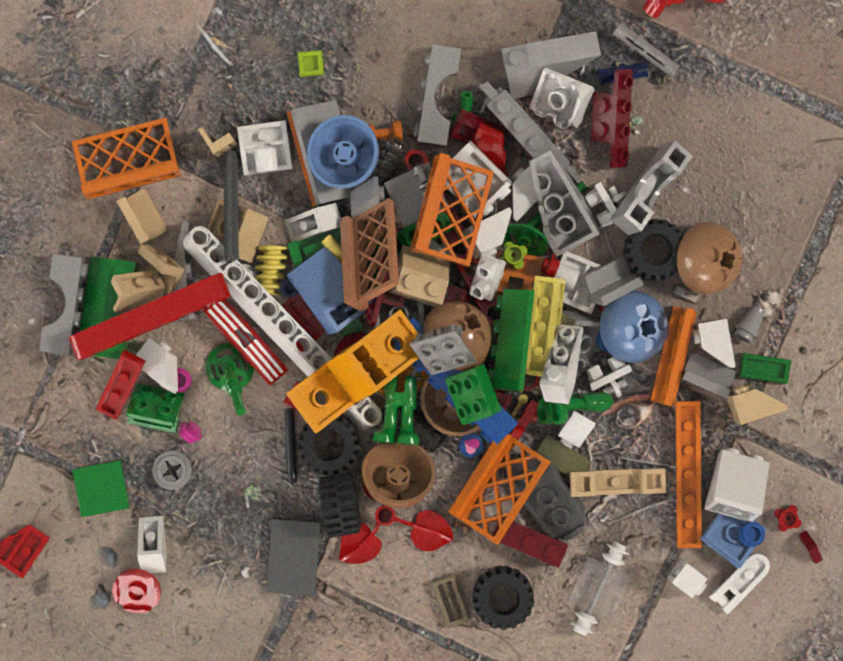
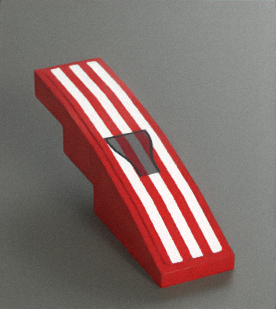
M226 299L202 310L229 344L236 348L267 385L272 386L288 371L287 367Z

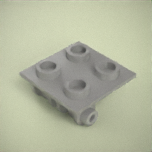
M429 163L420 164L414 167L413 170L384 183L391 200L394 201L395 209L404 228L418 221L431 172ZM443 195L442 197H443V199H444L446 205L448 206V203H447V201H446V199H445V197H444V195ZM440 203L439 211H440L441 209H443L441 203Z
M452 324L445 327L444 330L438 328L437 332L432 330L428 333L418 334L417 338H414L413 342L410 343V346L431 375L477 362L460 337V335H463L461 325Z

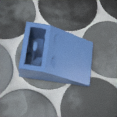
M323 247L287 274L289 280L328 335L339 332L366 311L365 309L361 312L344 303L342 264L326 247Z

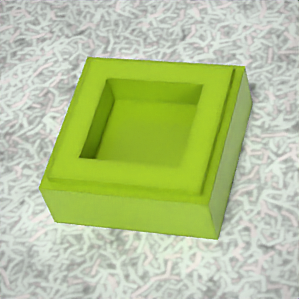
M322 50L297 52L300 78L324 75Z

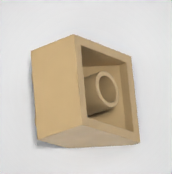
M218 199L207 229L223 246L224 200ZM238 206L239 259L252 263L269 217Z
M402 245L397 260L399 285L390 289L388 293L432 307L443 305L449 283V261L423 253L411 252L410 247Z
M741 385L730 389L731 394H729L727 399L734 423L740 425L789 410L786 404L757 389L749 388L748 385Z

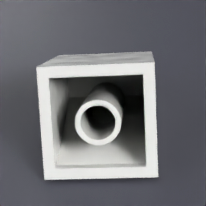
M733 448L722 449L717 455L704 509L743 521L753 522L762 515L770 463L763 461L764 458L758 455H749L748 457L741 455L739 450Z

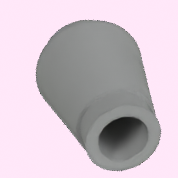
M752 305L734 327L736 329L734 335L744 342L751 343L753 339L757 338L765 311Z

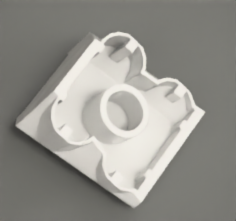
M545 68L529 109L541 118L546 116L552 118L555 126L560 129H566L569 126L578 128L584 120V114L595 89L593 86Z

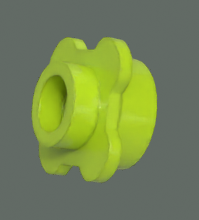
M512 242L505 243L504 255L500 257V260L506 261V265L509 264L516 269H521L524 265L523 258L527 254V248L523 245H514ZM512 253L516 254L515 258L511 256Z

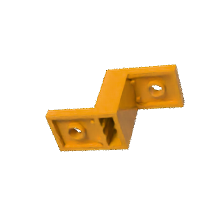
M400 309L362 339L335 355L288 391L286 395L316 434L352 405L377 392L418 360L419 357L410 346L413 339L417 338L418 332ZM392 338L399 340L401 344L399 351L391 347L390 341ZM317 392L325 395L326 402L324 405L316 402L315 395Z

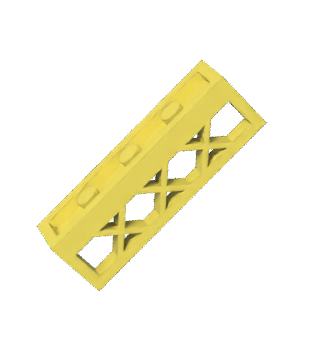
M535 276L533 288L535 292L525 375L542 377L559 324L561 325L565 279Z

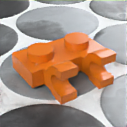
M497 250V259L504 255L503 250ZM512 253L511 256L515 258L516 254ZM524 255V265L521 269H516L509 264L505 265L504 274L500 280L497 293L502 294L503 289H508L509 277L522 279V290H532L535 276H542L540 268L545 258Z

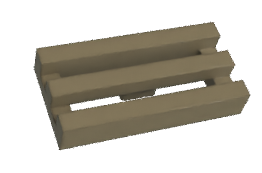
M451 574L432 581L431 584L447 629L470 621L455 575ZM449 581L452 582L464 616L463 618H459L447 585ZM441 584L444 588L447 600L449 602L451 611L455 619L451 622L438 588V585Z

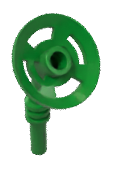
M583 181L576 185L580 193L588 189ZM540 212L526 225L509 224L503 240L504 245L507 242H512L518 246H537V248H527L526 255H543L548 249V240L536 229L542 223ZM508 233H513L517 241H512Z
M224 343L215 347L208 355L206 374L215 387L228 392V395L232 397L236 414L241 416L246 412L241 396L242 388L250 382L254 368L248 364V370L244 369V362L239 356L240 353L229 343ZM232 349L231 355L223 356L221 359L216 356L222 350ZM236 359L240 363V369L237 368V363L235 362ZM212 364L215 365L216 374L220 378L219 381L212 373ZM219 366H222L223 375L219 371ZM238 375L244 378L241 382L236 378Z

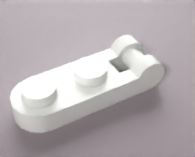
M760 553L749 555L742 567L736 568L710 594L709 598L714 602L717 601L722 606L721 609L726 614H729L767 575L770 569L767 557ZM728 590L734 594L731 599L724 595Z

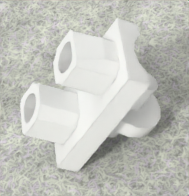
M600 182L593 186V190L584 199L590 208L602 202L606 211L596 216L602 228L613 224L610 219L617 210L613 203L616 202L619 207L623 201L622 198L627 193L623 191L619 194L615 186L608 189L613 197L610 199Z
M484 251L477 266L470 288V295L479 300L484 298L489 301L494 300L500 280L504 274L506 261L496 259Z
M614 357L607 360L612 372L605 376L599 365L586 370L591 382L588 384L591 391L610 383L611 386L603 389V392L608 394L614 392L617 398L622 396L620 389L627 386V382L623 379L616 383L615 379L632 371L629 364L626 365L625 362L619 361Z

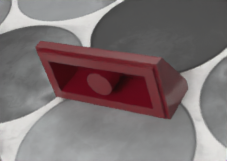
M461 109L449 136L467 144L470 140L473 142L480 123L502 133L503 127Z

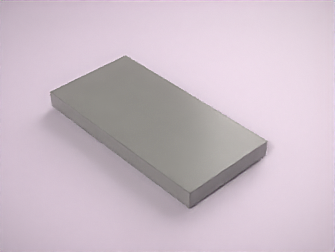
M337 100L291 110L316 205L350 198V192L359 187L360 184L346 189L327 186L312 173L307 159L308 143L315 129L325 120L340 115Z

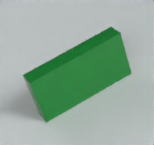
M742 353L738 377L788 384L791 360Z

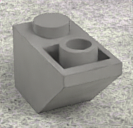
M378 176L372 177L350 192L352 218L357 217L385 200L384 186H379ZM369 220L365 221V222L362 223V224H364V226H366V225L368 224Z

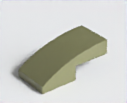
M546 435L537 452L547 456L559 471L569 477L570 472L587 471L592 462L549 435Z

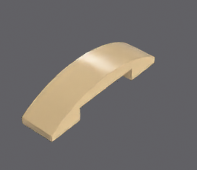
M665 468L570 472V497L666 493Z

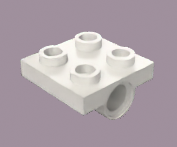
M286 120L237 127L244 176L293 169Z
M568 251L563 253L559 268L554 277L566 280L563 303L592 314L595 303H592L583 276L602 265Z

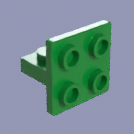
M484 364L445 379L462 425L490 417L502 411Z
M137 384L126 411V417H129L128 423L176 433L184 393L176 392L174 394L167 389Z

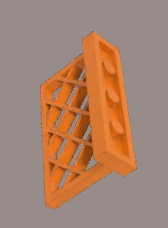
M166 117L72 141L82 184V194L87 200L181 176ZM163 125L165 133L160 141L149 136L154 127ZM137 132L143 136L136 147L126 142L130 133ZM113 138L119 141L113 153L102 148L106 139ZM146 139L157 144L151 156L140 150ZM90 144L95 147V150L90 158L87 159L80 154L79 146ZM123 144L134 150L127 162L116 156ZM163 147L169 151L171 160L160 162L155 159V156L160 148ZM99 151L110 156L103 168L93 162ZM137 153L148 158L144 167L136 168L131 165ZM114 159L124 164L121 172L117 174L107 171ZM90 165L101 171L96 179L86 180L85 173Z
M439 153L433 160L410 251L469 267L494 171L449 158L450 155ZM450 166L459 167L464 177L453 182L449 175ZM476 173L486 176L484 186L476 189L470 176ZM466 179L473 192L462 198L455 185ZM451 187L458 201L447 206L442 196L443 192ZM475 195L479 202L478 210L470 213L464 200ZM440 203H441L443 209H441V210L439 211V207H440ZM460 203L467 216L455 221L449 208ZM445 211L452 224L441 230L436 219L438 214ZM468 218L473 226L471 234L464 237L458 223ZM454 227L460 240L449 245L443 232ZM437 235L440 236L446 247L439 252L429 249L431 238ZM462 242L467 250L465 260L456 257L451 247Z
M672 306L668 321V336L661 350L649 401L668 406L675 405L697 314L692 308Z
M507 434L498 444L494 441L492 442L448 512L498 545L551 461L510 434ZM517 445L521 450V458L511 460L510 452ZM536 458L540 460L541 464L537 470L529 472L527 461ZM523 463L524 474L513 477L512 465ZM507 467L508 478L498 481L497 472L500 468ZM525 479V489L523 492L516 493L514 482ZM509 483L511 495L500 498L499 486ZM489 488H494L495 499L485 502V491ZM512 500L513 508L509 513L503 514L501 502ZM496 504L498 516L487 518L485 507ZM480 508L482 520L475 522L469 520L468 518L473 510ZM499 521V530L493 536L489 533L488 523Z

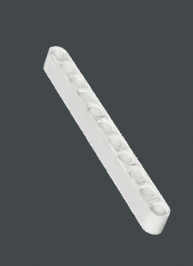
M197 226L184 237L183 245L190 255L211 276L223 273L231 297L307 376L317 370L313 365V359L317 360L320 366L332 359L238 260L231 262L224 259V246L208 229ZM193 235L201 239V245L194 242ZM210 253L217 255L218 263L212 261ZM228 271L234 273L236 277L235 281L231 280L228 277ZM245 289H249L252 292V299L246 296ZM262 306L269 310L270 316L263 314ZM279 324L285 326L286 334L279 330ZM296 342L303 345V352L297 349ZM369 397L360 400L343 412L361 430H368L376 426L382 419L381 410ZM364 412L370 415L371 422L365 420Z

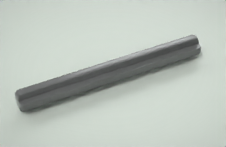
M227 150L223 154L224 259L235 262L239 258L238 153Z

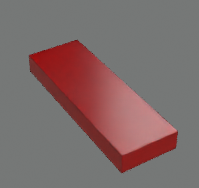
M124 350L95 410L118 420L146 360Z

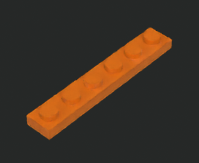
M675 401L676 548H702V540H700L702 536L701 402Z

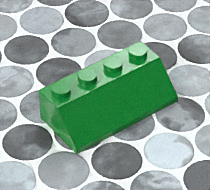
M90 256L80 331L125 313H115L113 310L119 296L111 284V280L114 275L138 272L139 263ZM128 341L93 356L119 359L124 350L127 351Z
M503 289L502 295H497L496 309L500 310L499 320H494L493 334L498 335L497 343L492 344L490 359H495L494 369L489 368L488 372L494 390L520 393L524 390L535 290Z

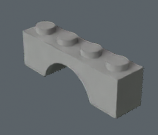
M432 44V50L426 51L425 64L429 65L428 74H423L421 88L425 89L424 99L419 98L417 113H422L420 123H415L413 136L418 137L417 142L420 144L447 147L450 121L439 113L434 97L437 88L443 81L458 75L461 48Z
M675 140L662 144L610 220L627 235L641 232L654 214L652 208L656 198L674 178L681 174L692 158V155Z
M53 254L49 278L62 288L66 303L61 317L56 322L42 327L39 351L72 355L73 349L68 337L75 334L76 326L79 327L81 323L82 313L78 312L79 302L83 303L85 288H82L83 278H87L88 264L85 263V258Z

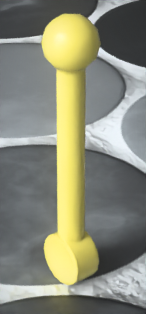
M526 395L518 397V404L510 415L513 419L522 405L528 402Z

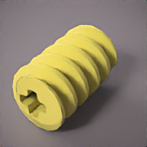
M265 244L258 247V250L264 253V255L256 256V260L262 262V265L255 266V270L261 272V274L255 275L254 278L260 282L269 294L282 296L276 289L283 288L284 285L277 282V280L285 278V275L280 273L279 270L285 269L286 265L282 264L280 260L287 259L288 256L281 253V251L289 249V247Z

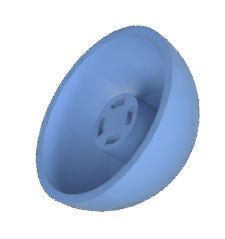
M350 115L331 117L322 122L310 137L307 148L308 164L315 177L327 186L339 189L355 187L367 180L377 166L379 159L378 140L373 130L357 117Z
M631 291L607 304L602 312L600 336L603 345L619 361L639 363L652 358L662 349L668 336L669 323L667 314L663 306L647 293Z

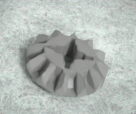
M167 451L159 455L155 460L153 476L161 487L168 490H176L183 487L190 480L191 464L183 453ZM166 461L169 464L171 463L172 466L181 464V467L176 471L179 479L174 477L173 474L163 475L169 469Z

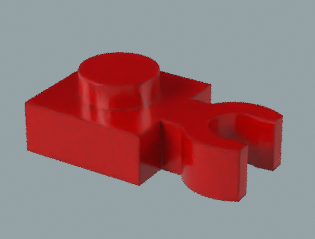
M530 399L518 419V424L510 433L512 437L519 440L530 421L535 423L538 418L537 402Z

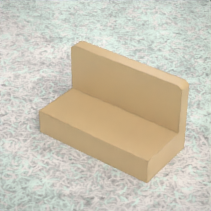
M203 127L198 129L217 158L222 156L227 150L238 146L230 133L213 142Z
M145 189L136 192L128 198L123 197L116 201L140 244H146L168 231L166 224Z
M141 244L138 253L150 263L146 271L157 270L166 287L165 291L168 294L175 292L185 269L161 248Z
M157 270L114 275L111 284L119 297L113 310L115 313L130 311L162 297L166 287Z

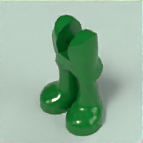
M397 375L384 386V393L386 395L385 419L383 428L374 433L373 441L396 444L397 408L402 407L401 428L397 443L402 445H419V436L414 432L413 410L416 409L417 394L416 376H406L405 391L400 393L398 392Z
M605 392L574 393L570 398L569 404L545 402L544 397H541L537 405V416L543 425L551 424L552 422L560 425L567 422L568 411L570 410L602 413L611 408L613 399L610 394Z

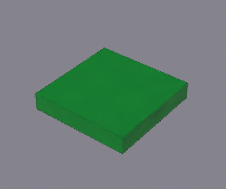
M121 460L72 469L81 517L130 508Z

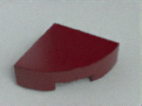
M807 530L799 533V538L808 550V555L813 563L821 562L823 559L819 549Z

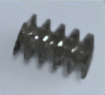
M389 135V139L383 137L380 139L384 147L379 146L377 166L367 179L368 181L372 177L378 176L379 186H384V189H386L384 183L395 175V170L400 167V162L405 159V154H408L410 151L408 144L395 135Z
M416 408L413 410L414 432L419 436V446H424V450L428 453H433L448 436L445 435L439 438L441 432L437 429L432 431L433 426L430 423L425 424V415L418 417L420 409ZM402 414L397 418L396 428L401 426Z

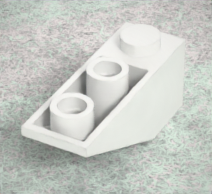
M559 324L539 383L545 402L569 404L576 381L583 327Z

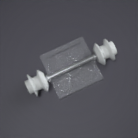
M613 541L612 545L607 543L610 550L608 553H602L604 559L608 561L606 564L587 555L567 599L569 602L585 609L584 611L575 612L578 620L577 622H571L575 626L573 630L581 635L593 634L590 627L592 624H598L596 618L592 616L594 613L613 621L632 579L631 575L615 568V565L621 566L625 564L621 560L623 555H629L625 551L627 547Z

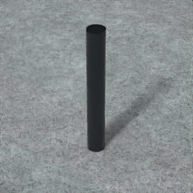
M294 408L284 409L288 482H297Z

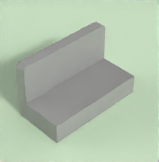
M619 256L583 276L591 302L601 306H605L643 286L641 276L630 273L626 259L623 256Z
M691 353L682 372L681 380L728 399L731 392L729 388L736 372L698 354Z

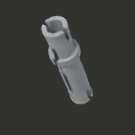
M623 22L613 32L612 35L630 47V51L633 52L635 50L670 78L680 67L679 64L644 40V36L641 33L639 35L624 25Z

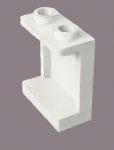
M470 140L453 159L494 171L483 213V218H485L494 208L491 204L497 198L502 201L511 192L509 186L512 181ZM450 166L449 175L453 182L464 177L459 167ZM476 173L470 176L476 189L484 186L485 175ZM466 179L455 185L462 198L473 192ZM475 195L464 200L471 212L478 210L479 202Z

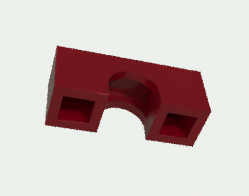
M515 520L500 541V543L557 568L560 567L569 546L564 541L535 531ZM499 521L496 522L491 533L493 536L499 530Z

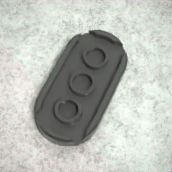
M537 452L538 454L542 455L543 457H545L546 459H548L549 461H551V460H550L547 456H545L544 454ZM537 458L527 461L529 472L536 471L541 461ZM551 461L524 503V507L546 535L561 540H568L578 535L584 527L586 509L579 497H570V485ZM523 463L512 465L513 477L524 474ZM525 479L514 482L516 493L523 492L526 487Z

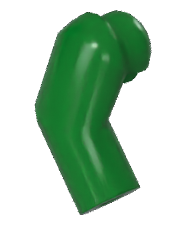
M464 91L461 93L460 110L464 109L471 112L473 94L469 91ZM454 114L452 116L453 124L458 114Z

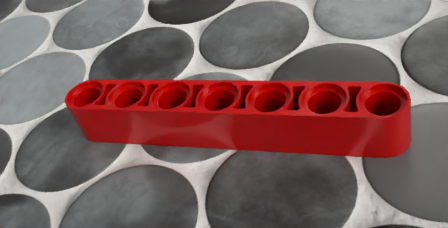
M218 273L69 336L68 339L76 359L79 361L231 297V293L223 273Z

